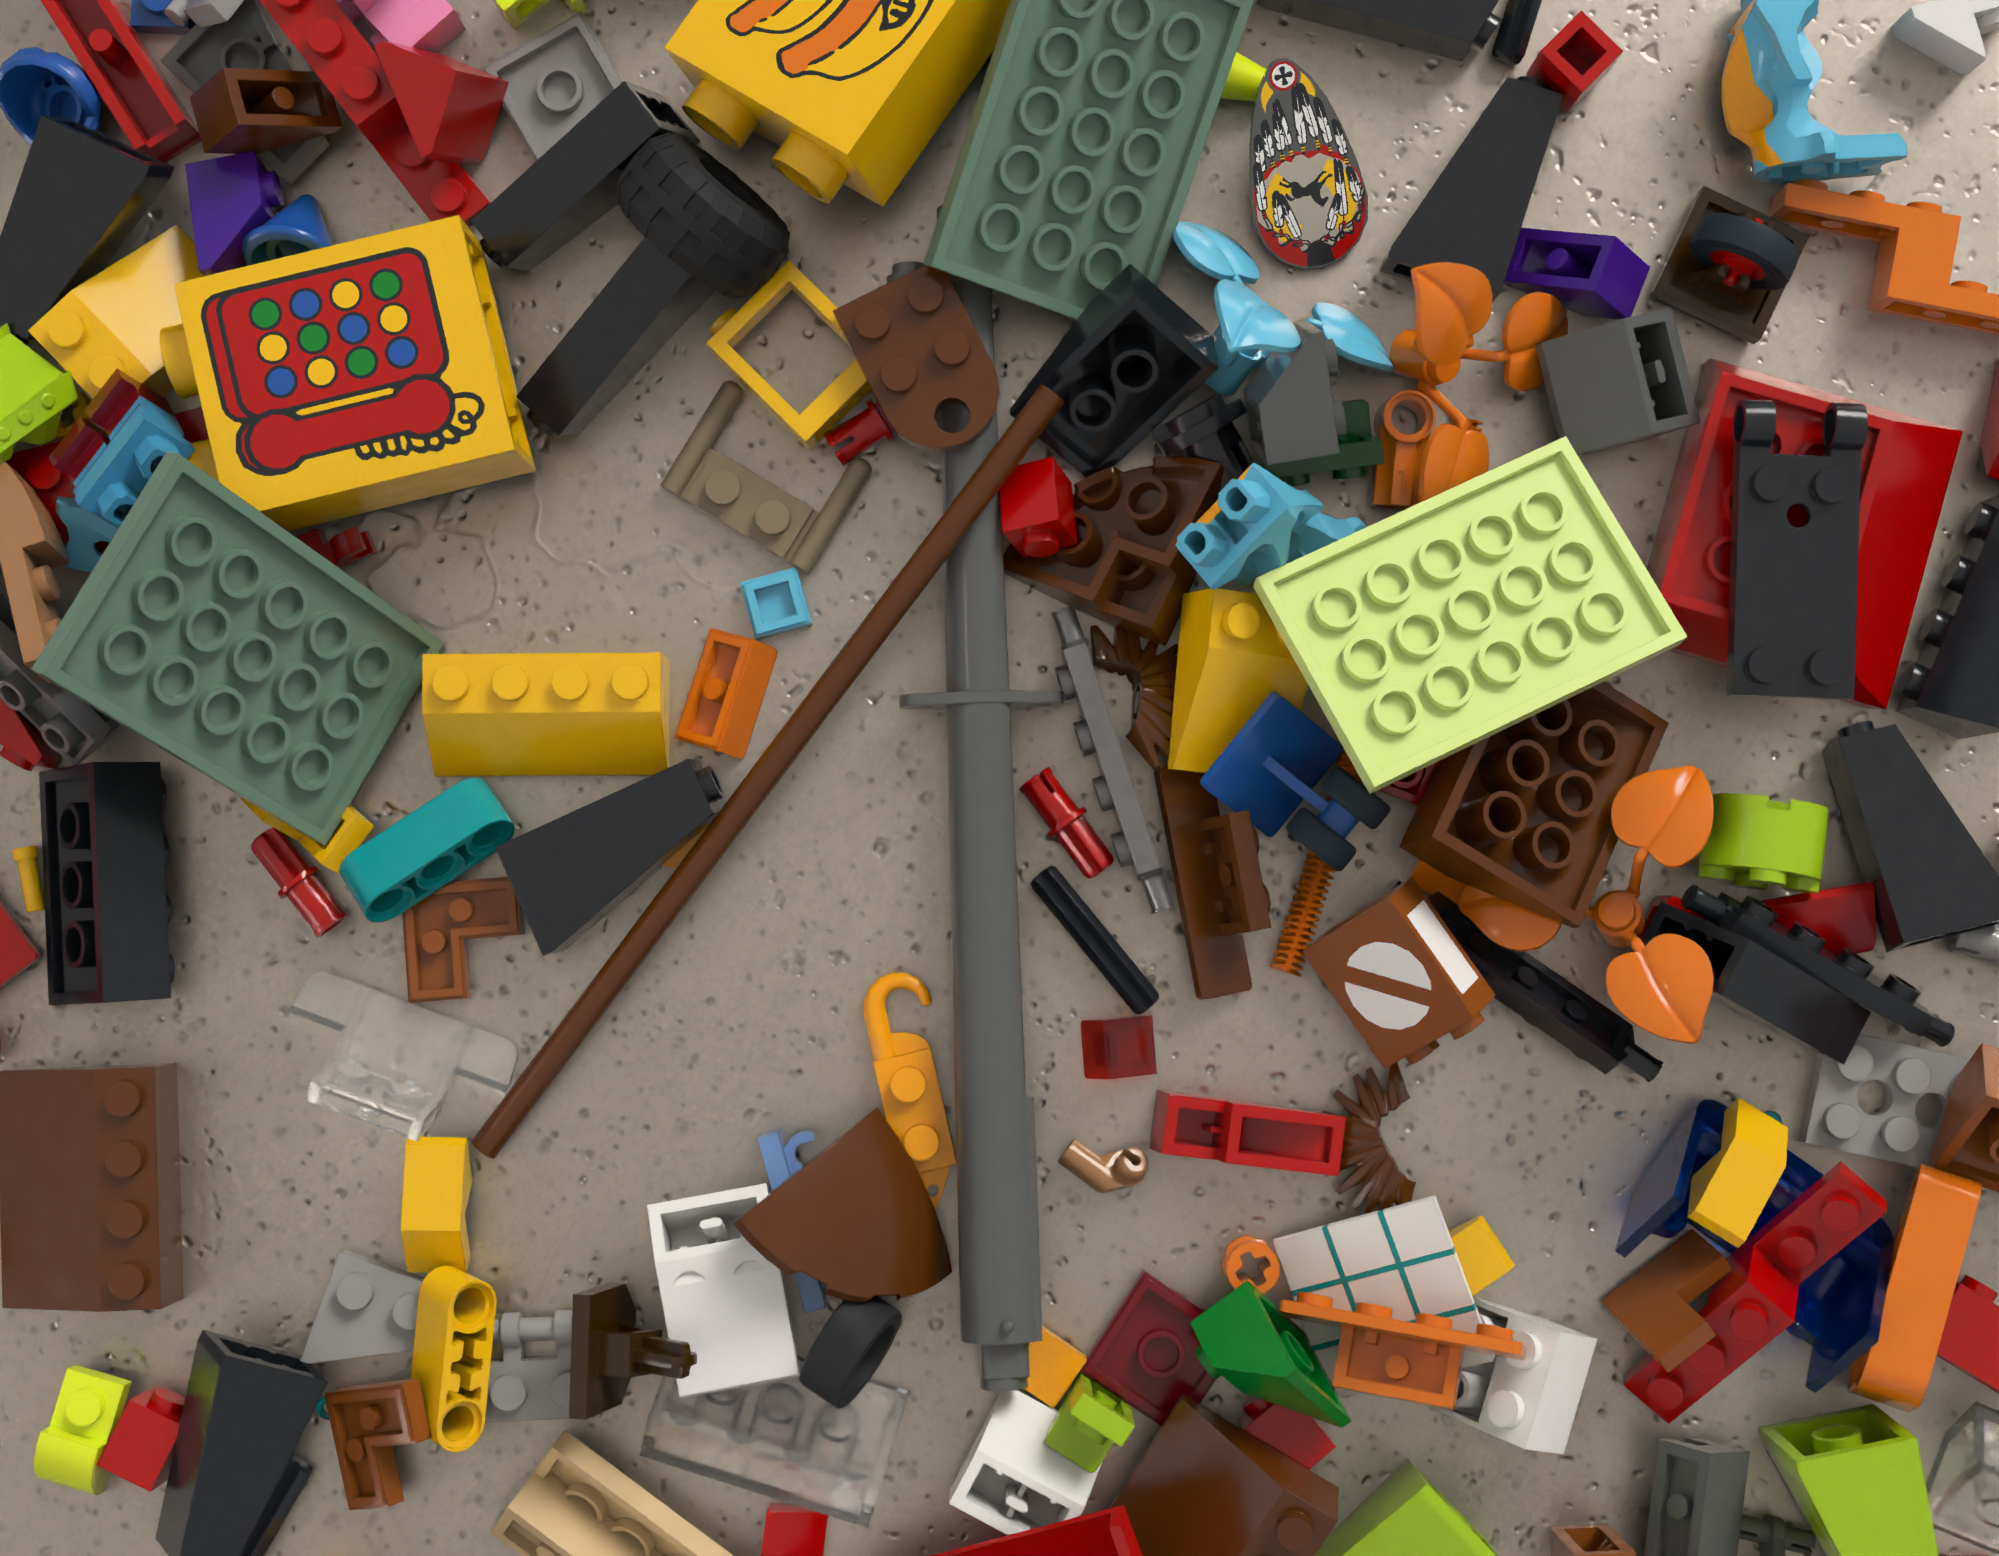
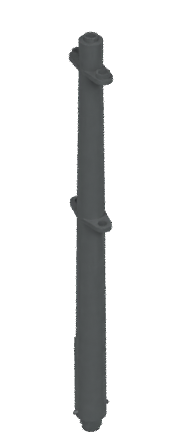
M940 205V206L937 208V210H936V211H937V220H938V217H939V214H940L942 205ZM915 261L893 264L892 274L887 276L886 281L889 283L924 265L922 262ZM948 274L995 367L992 296H1003L1006 294ZM948 403L941 407V429L943 431L956 433L963 430L969 423L970 414L963 405ZM997 410L990 426L977 440L961 449L942 452L943 514L998 442ZM998 490L944 562L946 692L900 695L899 706L900 709L947 710L960 1332L962 1342L977 1344L980 1389L987 1391H1013L1028 1387V1377H1030L1029 1342L1042 1341L1035 1108L1034 1097L1026 1095L1010 708L1060 706L1064 704L1062 691L1009 690L1002 520Z

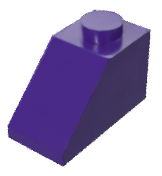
M255 151L185 164L199 272L203 276H208L247 266L242 257L241 249L245 236L251 230L262 226L277 214L276 207L284 205L283 190L277 173L274 170L268 171Z
M1521 228L1503 284L1526 294L1544 292L1553 295L1561 302L1565 309L1580 315L1619 320L1632 316L1650 266L1616 236Z

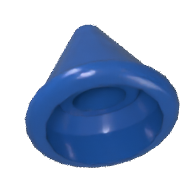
M305 194L299 196L265 224L251 230L245 236L241 249L242 257L246 265L249 266L332 246L333 244L318 201L312 195Z

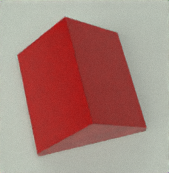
M387 41L374 45L421 158L476 165L484 161L509 82L437 52Z

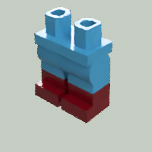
M116 369L85 409L89 419L102 426L105 431L80 416L49 456V460L53 467L69 476L75 486L73 493L75 494L78 506L119 529L167 451L177 453L188 460L195 449L189 441L184 439V432L167 399L121 370Z

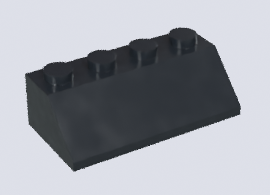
M1999 494L1984 500V502H1979L1971 511L1964 528V533L1970 535L1962 555H1956L1952 559L1942 579V587L1947 588L1939 609L1934 608L1925 619L1919 635V639L1924 642L1917 661L1911 662L1906 667L1897 686V693L1902 695L1896 712L1958 739L1999 732Z
M89 762L40 771L39 785L49 1005L171 998L170 985L174 979L175 965L173 957L169 953L168 925L172 918V904L169 896L166 894L165 867L169 861L170 850L167 838L163 833L162 809L167 799V788L164 779L161 777L160 762Z

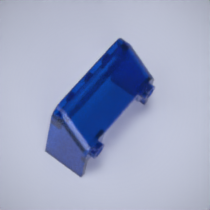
M1705 1099L1685 1116L1631 1195L1615 1248L1618 1254L1625 1258L1650 1234L1664 1238H1673L1686 1227L1687 1223L1729 1253L1737 1249L1736 1246L1687 1217L1692 1176L1721 1150L1724 1111L1728 1108L1726 1105L1716 1100ZM1787 1149L1786 1168L1746 1241L1824 1175ZM1882 1217L1799 1284L1795 1321L1786 1330L1793 1336L1801 1338L1813 1346L1805 1387L1814 1393L1846 1369L1879 1340L1894 1247L1892 1232Z

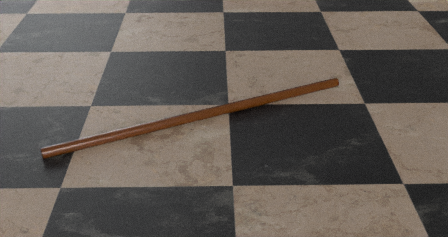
M1041 384L471 1140L472 1145L479 1152L489 1158H496L1065 403L1057 394Z

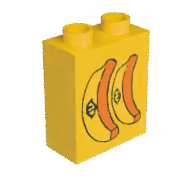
M698 0L664 48L695 88L682 105L683 111L710 136L722 144L739 151L754 131L780 146L771 159L772 164L785 178L811 197L830 204L844 184L884 207L993 52L1010 0Z

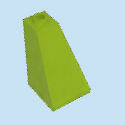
M1871 1404L1759 1427L1760 1438L1826 1556H1939L1917 1438L1876 1405Z
M1407 1458L1327 1536L1314 1556L1499 1555L1486 1539Z

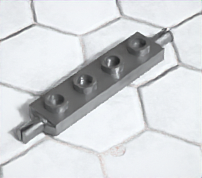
M1075 605L1056 610L1051 614L1054 617L1063 645L1060 648L1064 665L1055 667V672L1065 701L1073 698L1076 699L1082 720L1073 723L1083 755L1087 756L1094 753L1101 776L1093 778L1092 783L1101 810L1105 812L1113 809L1120 832L1110 834L1120 867L1132 866L1134 875L1137 876L1138 881L1141 880L1151 908V914L1175 907L1164 876L1166 870L1165 867H1160L1087 649V645L1090 643L1088 638L1084 637L1075 611Z

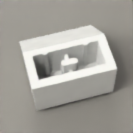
M1473 1297L1483 1324L1508 1328L1514 1331L1513 1341L1522 1342L1526 1347L1525 1360L1494 1355V1361L1462 1368L1455 1410L1433 1406L1428 1408L1525 1450L1564 1454L1597 1338L1538 1316Z
M1021 1390L1001 1391L950 1487L949 1504L1006 1535L1015 1534L1079 1517L1085 1508L1101 1464L1095 1472H1087L1046 1444V1434L1058 1412L1057 1409L1051 1408L1046 1403Z

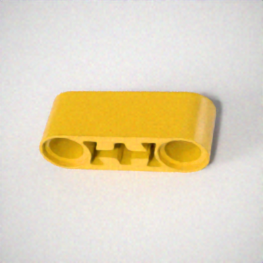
M444 1265L432 1270L424 1278L420 1286L410 1379L419 1378L432 1437L429 1440L447 1451L461 1452L474 1445L484 1429L497 1300L495 1291L488 1283L454 1266ZM461 1293L458 1302L454 1305L456 1298Z

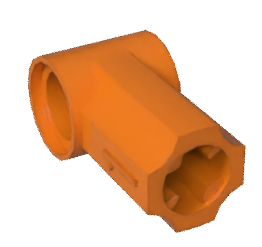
M1414 390L1401 391L1385 401L1376 412L1374 428L1377 438L1382 440L1384 464L1374 465L1370 506L1383 509L1405 510L1418 504L1421 458L1436 421L1435 408L1431 400L1421 392ZM1403 405L1414 411L1418 421L1414 434L1406 435L1395 429L1391 420V414L1395 406Z

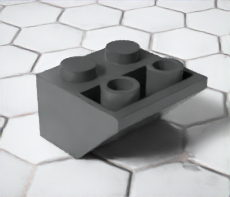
M1672 308L1619 319L1535 345L1558 439L1566 436L1577 455L1657 437L1701 423Z
M1306 320L1293 322L1301 339V343L1296 351L1291 353L1271 352L1244 389L1252 449L1267 466L1340 453L1337 436L1346 435L1344 407L1341 399L1334 400L1329 376L1338 375V358L1333 339L1326 340L1323 331Z

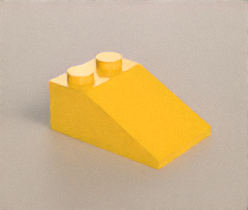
M177 225L173 226L72 289L28 331L66 371L70 370L72 378L92 399H94L116 369L121 370L165 398L174 388L164 366L159 334L162 328L182 324L174 283L203 277L198 269L195 243Z
M1220 588L1183 593L1168 769L1206 773L1271 692H1277L1299 711L1301 710L1308 684L1257 594Z

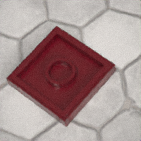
M1143 1269L1086 1355L1087 1361L1080 1372L1162 1426L1182 1394L1200 1404L1216 1380L1208 1374L1197 1358L1195 1349L1201 1344L1190 1324L1192 1320L1206 1310Z

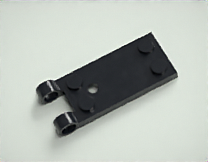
M1740 399L1737 402L1732 426L1734 447L1726 696L1825 700L1854 699L1861 450L1865 444L1868 429V415L1864 404L1830 403L1827 406L1822 427L1824 452L1823 456L1770 454V447L1776 431V408L1772 400ZM1799 505L1805 509L1807 521L1804 526L1794 527L1788 522L1787 511L1790 506Z

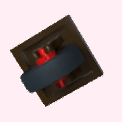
M1703 186L1697 192L1649 295L1755 344L1762 338L1778 301L1796 268L1809 235Z

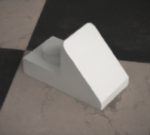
M1933 0L1911 6L1892 25L1895 38L1961 75H1968L1986 59V51L1980 34L1999 29V0Z

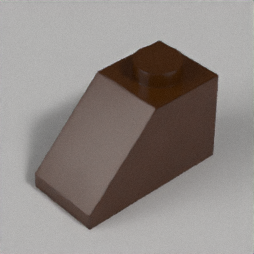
M222 68L190 96L205 153L239 154L255 151L256 154L334 133L342 128L334 96L314 71Z

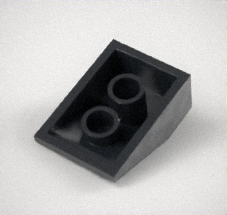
M1129 264L1087 305L1012 405L1010 415L1016 418L1041 384L1057 394L1065 403L1038 438L1085 477H1088L1120 462L1219 368L1214 337L1134 266Z

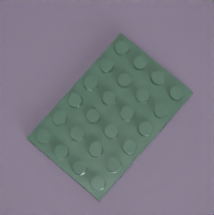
M1010 0L923 265L1075 320L1078 319L1087 305L1129 264L1134 266L1156 286L1173 238L1172 233L1181 215L1254 0Z
M167 451L31 670L311 840L326 846L341 821L345 809L349 807L422 682V654H438L444 643L180 454Z

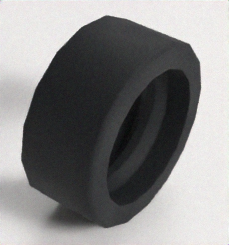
M874 1296L863 1303L843 1300L830 1316L810 1348L801 1368L799 1377L801 1384L837 1409L847 1406L871 1379L892 1345L902 1319L900 1311L878 1296Z

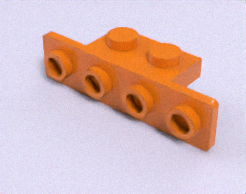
M1298 1292L1296 1302L1280 1299L1278 1312L1289 1318L1342 1327L1332 1386L1338 1389L1455 1410L1464 1350L1525 1360V1345L1522 1342L1513 1341L1514 1331L1508 1328L1477 1324L1476 1334L1452 1330V1319L1425 1313H1416L1415 1323L1391 1319L1393 1309L1370 1303L1357 1302L1355 1312L1332 1308L1333 1298L1307 1292Z

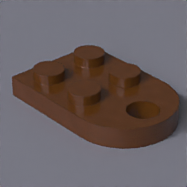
M924 265L833 310L834 316L889 425L901 439L918 449L928 452H950L968 446L987 430L998 407V377L995 367L947 273ZM948 403H959L970 414L967 426L956 433L943 431L935 421L938 410Z

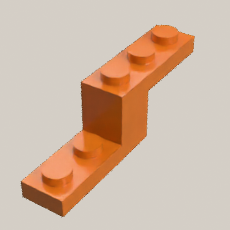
M1799 179L1792 183H1787L1771 198L1768 216L1786 225L1880 243L1868 310L1999 336V294L1988 293L1986 285L1973 281H1956L1949 285L1961 216L1942 213L1941 206L1930 202H1911L1906 206L1885 202L1884 195L1873 191L1858 190L1849 194L1828 191L1827 184L1811 179Z

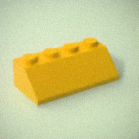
M661 652L422 654V715L434 776L654 775L670 767V659Z

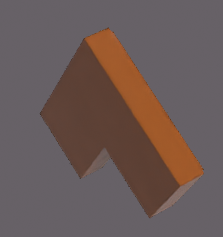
M508 877L451 881L402 913L408 1002L416 1003L471 998L467 939L525 934L524 912Z
M1691 1229L1602 1299L1601 1303L1608 1313L1669 1373L1716 1336L1707 1321L1689 1303L1729 1273L1732 1268L1719 1251L1694 1229Z
M419 1378L340 1387L326 1392L325 1399L349 1510L390 1507L404 1501L393 1446L416 1444L432 1438Z

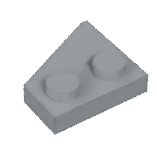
M346 1249L339 1252L300 1361L312 1364L413 1351L418 1296L424 1277Z

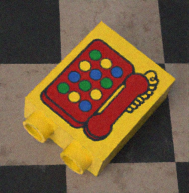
M459 215L174 283L182 324L165 327L160 330L161 354L170 382L178 396L185 399L199 395L209 439L191 443L195 451L188 461L286 531L536 471L520 401L516 397L518 393L482 245Z

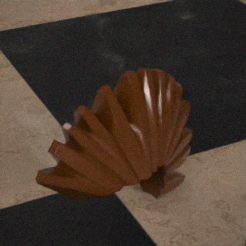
M1097 625L1091 626L1093 665L1104 668L1109 673L1117 672L1120 676L1126 674L1133 690L1132 723L1126 738L1152 769L1156 770L1161 766L1157 753L1169 760L1177 656H1174L1178 653V644H1174L1156 656L1159 645L1156 642L1149 640L1145 649L1142 650L1139 636L1130 632L1126 635L1125 630L1114 626L1112 645Z
M1397 1062L1390 1066L1387 1092H1384L1372 1067L1366 1069L1367 1085L1359 1074L1353 1076L1360 1106L1340 1090H1337L1332 1095L1350 1115L1346 1117L1340 1171L1353 1166L1356 1167V1170L1335 1191L1341 1195L1363 1183L1358 1196L1351 1206L1357 1210L1361 1204L1368 1200L1364 1214L1371 1213L1378 1202H1380L1378 1210L1392 1207L1394 1203L1400 1205L1411 1202L1416 1182L1408 1179L1400 1170L1379 1129L1381 1117L1387 1116L1390 1111H1395L1402 1103L1410 1099ZM1323 1111V1112H1322V1113H1327V1114L1339 1115V1114L1330 1113V1112H1327V1111Z

